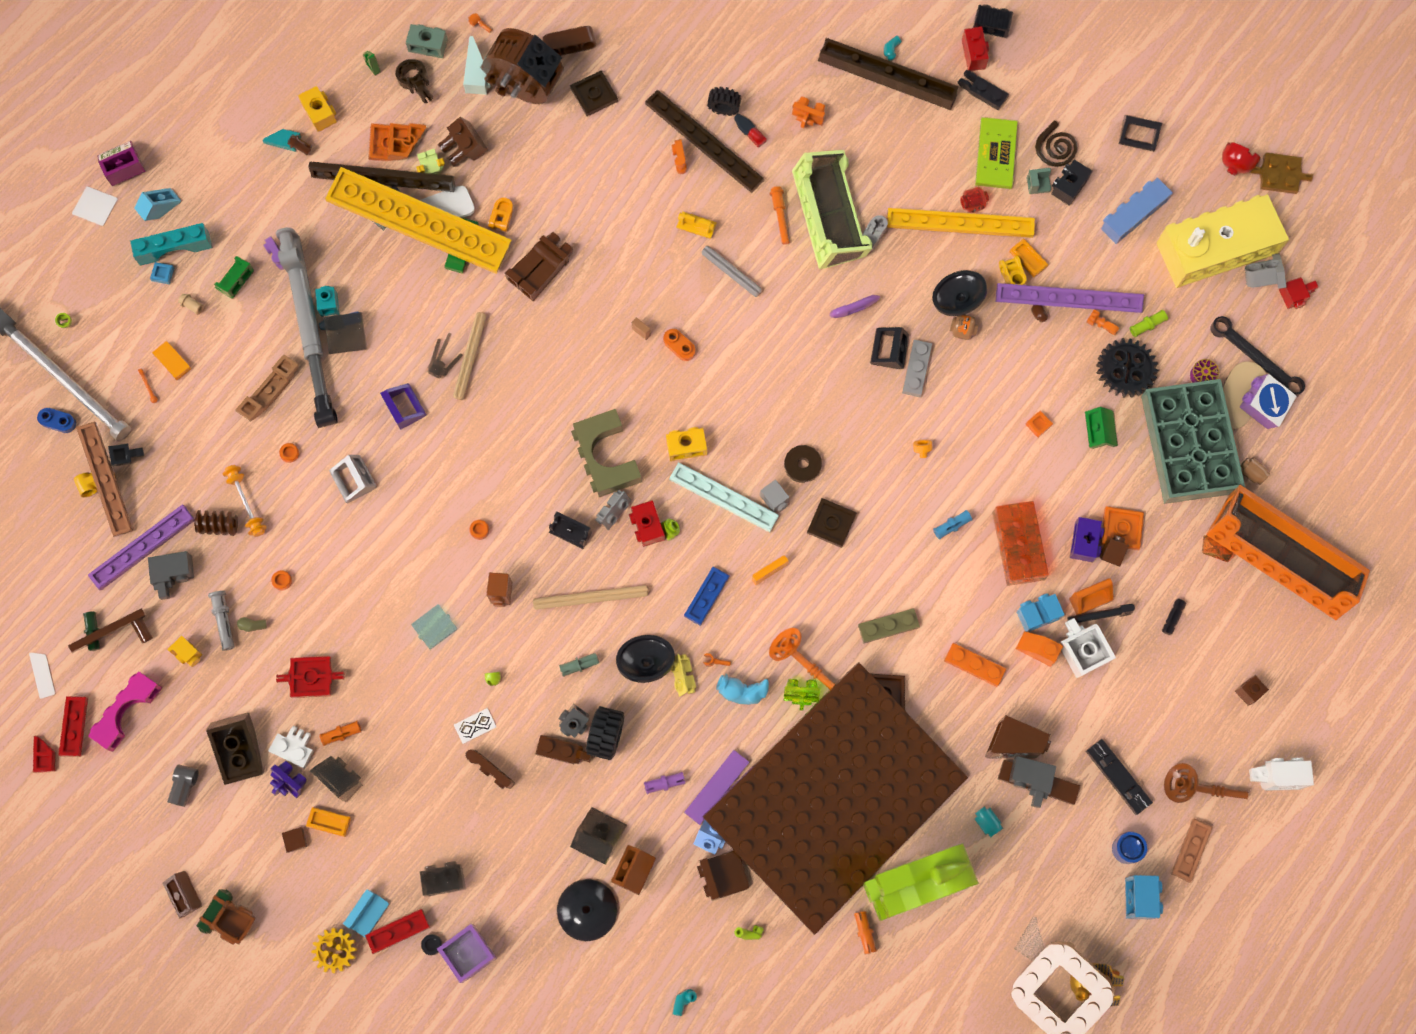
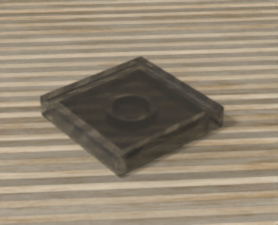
M362 312L324 317L329 354L367 350Z

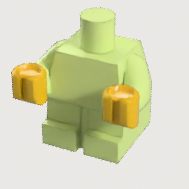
M435 149L417 154L420 166L416 167L418 172L441 173L445 162L443 158H437Z

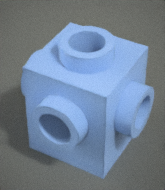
M704 820L693 844L715 855L718 848H723L725 841Z

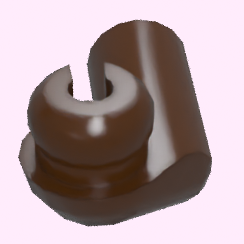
M1043 305L1032 306L1031 311L1035 319L1045 322L1048 319V315Z

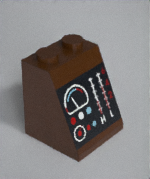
M1005 715L997 725L985 757L988 759L1015 758L1016 756L1037 758L1048 751L1051 744L1049 740L1050 734Z

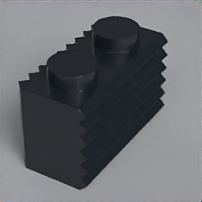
M980 4L977 8L973 28L982 27L984 34L1007 38L1013 12L1005 8L998 9L992 8L990 5Z

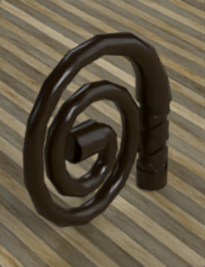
M1055 120L1038 136L1035 149L1042 162L1049 166L1060 167L1065 166L1075 158L1078 145L1075 138L1069 133H1055L1046 141V150L1050 157L1062 160L1071 153L1072 146L1067 139L1059 138L1055 141L1054 148L1060 156L1053 154L1050 149V143L1059 136L1068 137L1072 141L1074 146L1072 155L1064 162L1058 163L1051 162L1044 157L1041 152V146L1053 130L1059 126V123ZM1060 142L1065 143L1068 147L1065 154L1063 153L1066 149L1058 145Z

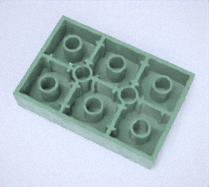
M1221 379L1151 388L1144 391L1141 399L1164 504L1230 495L1239 485L1245 487Z

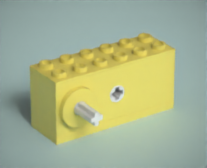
M1267 194L1264 196H1254L1246 202L1239 201L1228 208L1223 206L1213 213L1205 212L1194 219L1192 217L1187 218L1179 224H1169L1165 227L1156 244L1176 288L1272 257V254H1278L1289 241V238Z

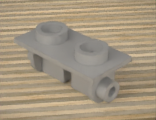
M618 490L614 492L607 501V504L611 507L603 506L596 515L597 518L595 520L609 530L617 522L622 512L627 509L631 499L624 491Z

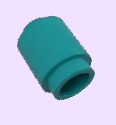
M984 806L975 813L977 817L974 820L990 838L1003 829L1001 826L1002 822L991 807L986 809Z

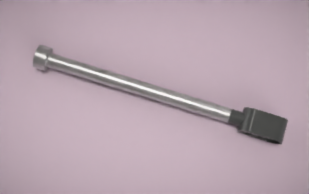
M0 308V334L2 336L7 334L110 429V435L117 441L125 439L129 435L131 427L123 420L118 421L23 335L14 326L16 322Z

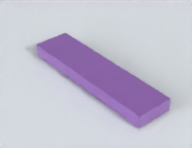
M733 750L684 813L700 825L704 821L702 816L727 792L749 764V761Z

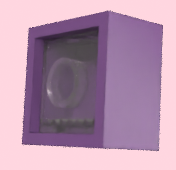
M470 924L437 948L460 983L466 982L497 959L473 924Z

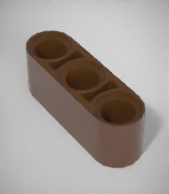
M591 26L553 32L542 37V41L560 56L590 50L596 46Z

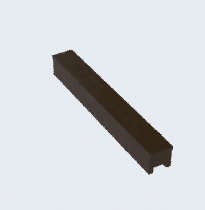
M829 38L825 39V43L819 53V62L948 110L952 109L957 97L959 86Z

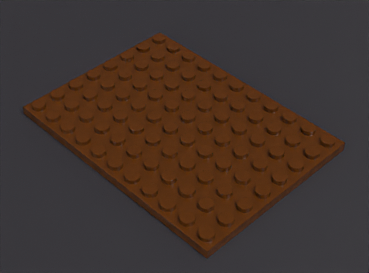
M857 662L702 817L815 935L864 885V882H867L968 777L860 662Z

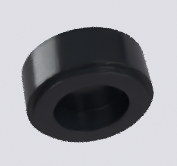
M433 934L425 936L421 942V948L427 955L438 954L437 948L442 945L440 937Z

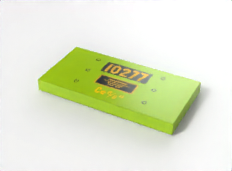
M981 117L975 186L1012 189L1017 121Z

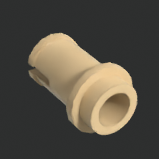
M183 293L178 300L181 307H186L197 315L204 308V305L191 298L190 294Z

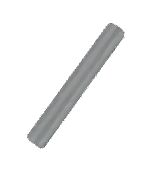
M706 246L702 250L703 256L754 297L761 293V287L710 246Z

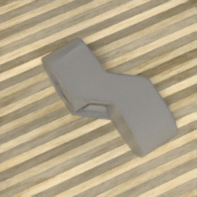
M882 215L875 216L862 234V236L867 235L871 239L872 250L877 246L887 230L888 221Z

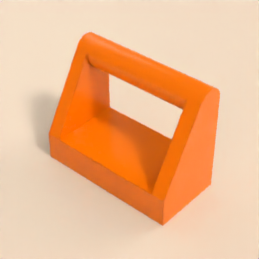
M1108 578L1075 592L1069 598V601L1076 615L1084 614L1114 600L1112 580Z

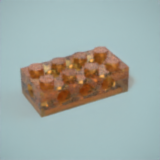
M1034 501L996 506L992 514L1007 586L1044 581L1049 576ZM1013 522L1018 523L1020 528L1015 527ZM1017 541H1021L1024 546L1018 545ZM1020 559L1026 560L1028 565L1022 564Z

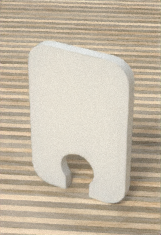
M457 186L455 192L443 191L420 200L459 218L470 216L475 211L468 190L464 186Z

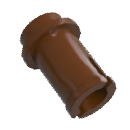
M292 134L287 144L290 145V148L294 147L307 156L312 145L298 138V135Z

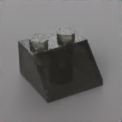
M330 756L310 770L334 795L344 802H347L363 785L359 781L361 777L354 770L349 772L345 768L347 764L340 757L335 759L333 756Z
M591 807L578 827L570 847L606 865L615 851L627 824Z

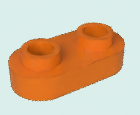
M669 329L664 333L663 340L665 346L683 361H689L694 358V344L680 331ZM671 335L676 336L674 340L670 339L669 337ZM687 347L689 348V351L684 352L683 348Z

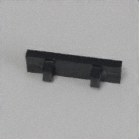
M1103 739L1085 751L1135 815H1138L1153 803Z

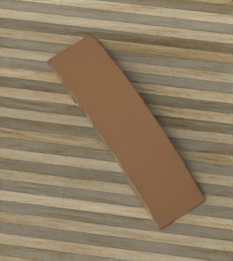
M283 355L272 367L273 372L251 397L247 396L235 411L250 422L253 421L277 399L294 376L299 364Z

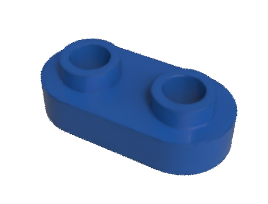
M43 408L37 415L38 422L45 428L62 433H70L76 427V420L65 412L52 408ZM49 414V417L44 419L45 415Z

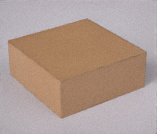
M636 317L631 322L632 329L647 340L651 335V330Z

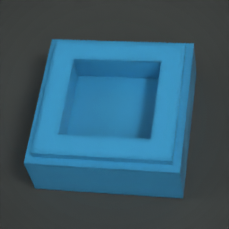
M155 262L150 280L170 285L174 271L173 265Z

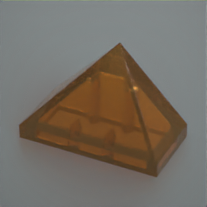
M1242 532L1235 533L1241 538L1243 537ZM1203 536V554L1225 562H1229L1236 555L1209 536Z

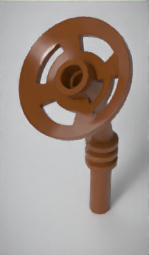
M1186 763L1173 766L1168 771L1164 780V790L1167 797L1176 803L1190 800L1196 791L1211 794L1213 797L1216 795V797L1221 796V798L1227 796L1248 799V791L1227 789L1225 786L1220 788V785L1216 787L1215 785L1198 784L1199 780L1196 770ZM1183 769H1187V770H1189V773H1187V772H1181V773H1179L1178 771L1183 770ZM1173 777L1176 779L1174 790L1171 789ZM1178 795L1186 796L1184 798H1177Z

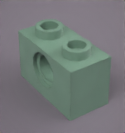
M411 24L406 39V46L408 52L443 58L448 38L446 31L441 28H429L421 24Z

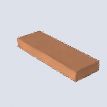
M1192 819L1171 875L1189 883L1192 882L1212 831V826Z

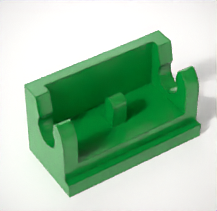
M238 256L234 258L235 263L220 283L216 282L214 284L216 290L231 299L235 297L254 272L251 264Z

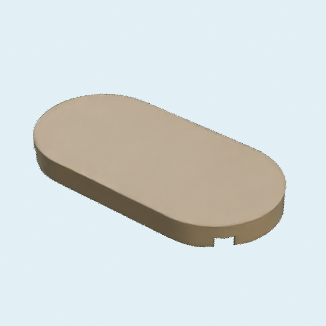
M1242 362L1237 364L1231 370L1223 385L1232 430L1243 427L1251 417L1239 407L1243 402V396L1251 388V382L1258 376L1266 375L1264 369L1256 363Z

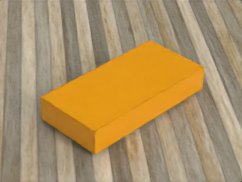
M1022 239L1009 251L1013 256L1020 258L1022 266L1033 278L1049 265L1025 239Z
M167 341L152 352L176 380L191 370V367Z
M781 556L753 574L752 581L754 584L758 585L788 565L786 556Z
M312 807L306 827L345 837L351 817Z

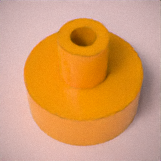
M926 439L915 441L913 443L914 452L920 453V458H927V452L933 450L932 441Z

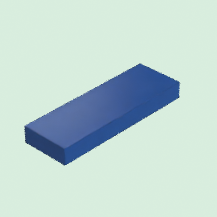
M712 567L685 612L684 617L701 626L730 576Z

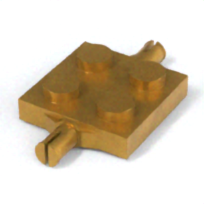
M1265 153L1262 166L1255 167L1250 172L1260 175V189L1291 194L1299 192L1301 180L1311 182L1313 174L1302 173V157Z

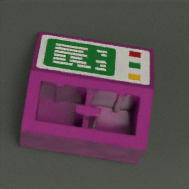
M132 141L97 155L98 163L111 186L146 172Z

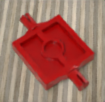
M330 656L290 658L288 674H277L276 682L289 683L291 698L331 696L333 680H344L345 677L343 675L345 673L344 671H332Z

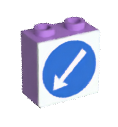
M1267 374L1258 376L1251 382V388L1243 396V402L1239 408L1267 429L1280 427L1297 396L1271 375Z

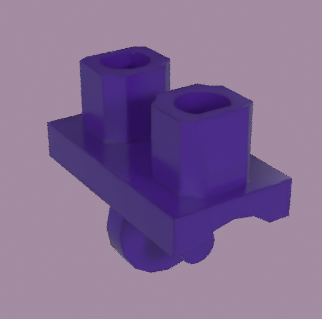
M287 761L279 766L274 765L271 767L272 773L270 776L274 778L270 782L274 787L272 794L276 796L281 793L286 796L290 792L297 799L301 795V789L306 784L307 779L300 773L293 779L290 778L288 775L293 771V767Z

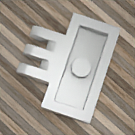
M293 725L287 737L277 733L268 751L305 769L314 752L306 747L311 733L307 732L302 739L304 730L299 729L297 735H294L297 727Z

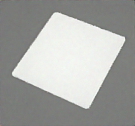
M87 186L72 214L103 226L117 198Z

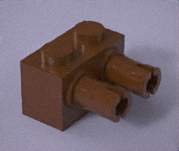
M459 117L447 127L449 135L438 143V146L444 153L457 143L459 149L447 157V160L453 167L464 158H470L475 161L488 150L472 124L462 117Z

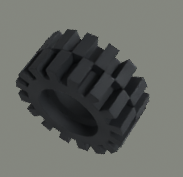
M714 87L709 93L707 107L709 110L712 109V112H717L718 115L720 113L723 116H726V114L728 116L736 115L739 112L741 95L738 92H734V89L729 90L728 87L726 89Z

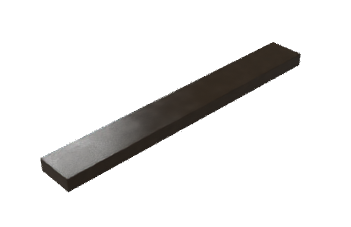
M656 90L645 101V105L749 192L752 193L764 181L761 175L659 90Z
M309 161L308 165L311 177L318 179L335 180L340 167H343L387 186L395 185L397 187L455 192L456 188L454 176L312 161Z

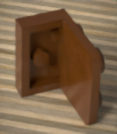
M735 851L710 859L699 860L700 865L697 866L700 878L704 877L706 882L703 888L706 897H711L712 901L749 888L741 858Z

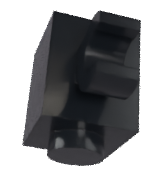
M128 443L108 446L111 467L131 464L132 457L144 456L143 448L129 450Z

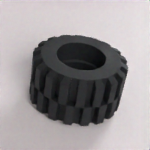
M599 706L594 714L588 735L587 755L610 761L613 759L624 724V713L622 711Z

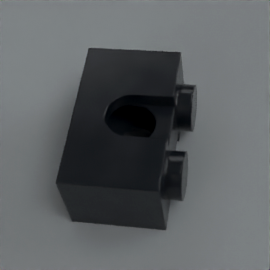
M1074 159L1070 165L1067 163L1061 172L1064 175L1061 178L1057 177L1052 184L1054 189L1051 195L1070 206L1089 180L1093 171Z

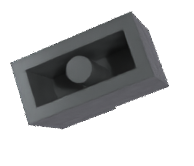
M187 551L148 557L150 584L153 585L155 591L158 590V597L161 600L170 599L169 588L175 585V581L182 583L187 582L190 578H194L192 555Z
M1016 756L1013 760L1009 782L1014 783L1013 786L1025 789L1027 786L1029 795L1033 796L1031 806L1040 808L1042 800L1047 799L1048 795L1051 794L1056 766Z

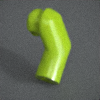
M757 925L753 926L752 931L737 927L734 933L736 937L744 940H759L764 929Z

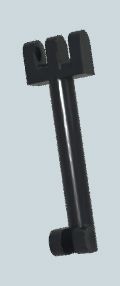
M1133 604L1121 605L1119 608L1067 617V620L1069 621L1074 618L1078 624L1080 622L1113 616H1128L1135 610V606Z

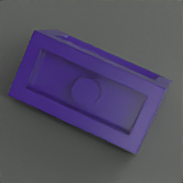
M409 383L386 389L380 393L400 430L427 415ZM405 392L417 413L402 417L392 398Z

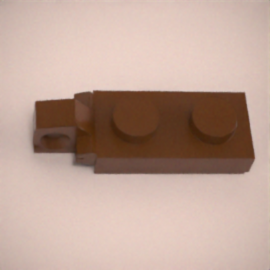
M540 735L535 753L538 756L573 765L579 764L580 760L590 762L592 757L587 755V752L583 751V746H579V744Z

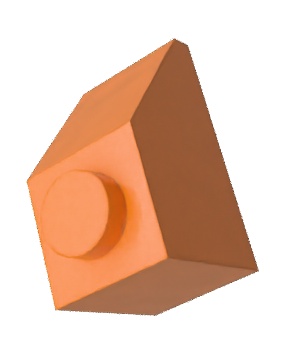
M1024 631L1016 649L1051 667L1056 662L1063 645L1045 636Z

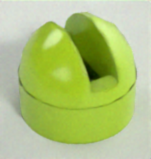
M59 313L55 317V323L61 328H68L72 324V319L66 313ZM68 320V322L60 324V321Z
M500 672L484 673L488 685L496 686L499 684L501 679Z

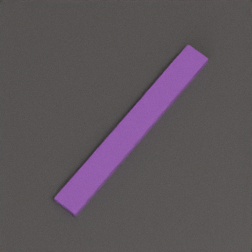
M997 283L995 302L1142 313L1144 294Z

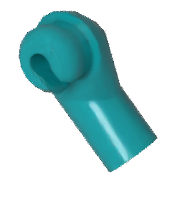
M897 35L884 45V56L889 61L896 58L895 47L901 43V39Z
M687 989L678 994L672 1014L682 1016L684 1006L695 1002L697 993L692 989Z

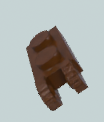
M474 749L466 751L465 756L467 760L472 764H479L481 766L479 770L486 776L491 774L496 779L494 782L500 788L504 789L506 787L511 789L515 782L481 753Z

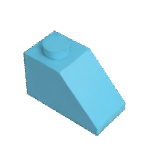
M171 188L146 191L141 193L134 209L144 221L161 218L180 204L181 200Z

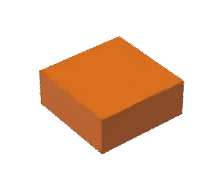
M1039 411L1025 425L1039 438L1052 427L1053 423Z

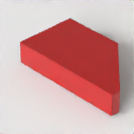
M34 736L33 773L55 772L56 752L39 736Z

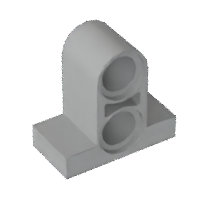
M1280 253L1272 254V260L1251 263L1245 266L1246 285L1248 287L1254 288L1277 284L1278 289L1286 288L1285 271Z

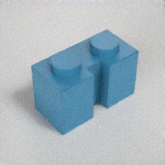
M1047 593L1038 597L1039 601L1035 603L1029 600L1020 604L1021 607L1017 610V614L1025 632H1030L1053 623L1065 616L1056 594L1049 596Z

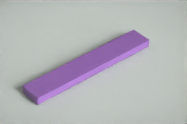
M182 504L88 574L89 578L98 590L101 591L194 522V517Z

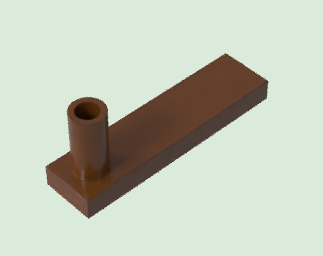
M141 608L69 644L68 647L73 654L132 624L142 644L153 639L142 619L145 617V613Z

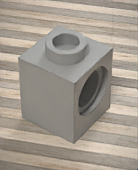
M776 479L760 490V497L771 511L776 512L778 510L781 512L788 506L789 496Z

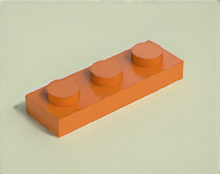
M952 643L944 662L995 687L999 686L1006 671V668L955 643Z

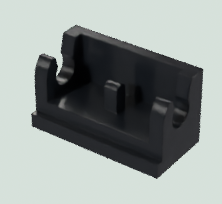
M557 511L554 515L553 523L549 525L550 534L581 549H584L592 534L590 527Z

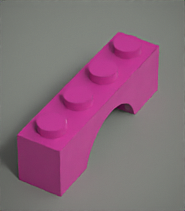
M139 671L133 674L128 680L126 688L117 694L116 701L112 706L105 709L102 719L92 726L88 737L106 750L113 752L125 737L121 727V720L125 711L136 703L150 704L162 687Z

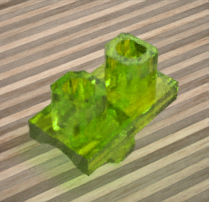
M788 679L787 685L784 687L783 701H792V705H799V711H803L804 705H811L812 702L819 701L820 688L817 686V681L807 680L806 687H798V680Z

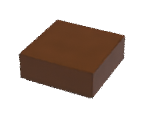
M302 827L282 833L286 853L307 847Z

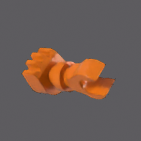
M1094 309L1087 323L1092 326L1096 323L1098 324L1097 327H1102L1109 333L1116 335L1119 327L1106 321L1104 317L1100 318V312Z

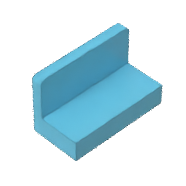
M366 889L343 925L365 937L366 934L372 931L389 906V903L371 890Z

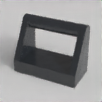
M1124 115L1119 144L1154 152L1162 123ZM1128 123L1154 129L1152 144L1125 138Z
M902 327L876 328L870 364L903 369L909 334ZM882 336H893L890 358L878 359Z

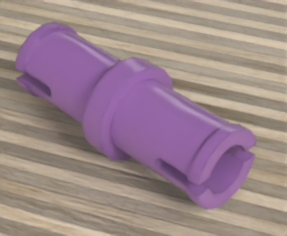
M683 772L669 776L661 775V778L644 782L646 794L660 790L668 791V788L685 784Z

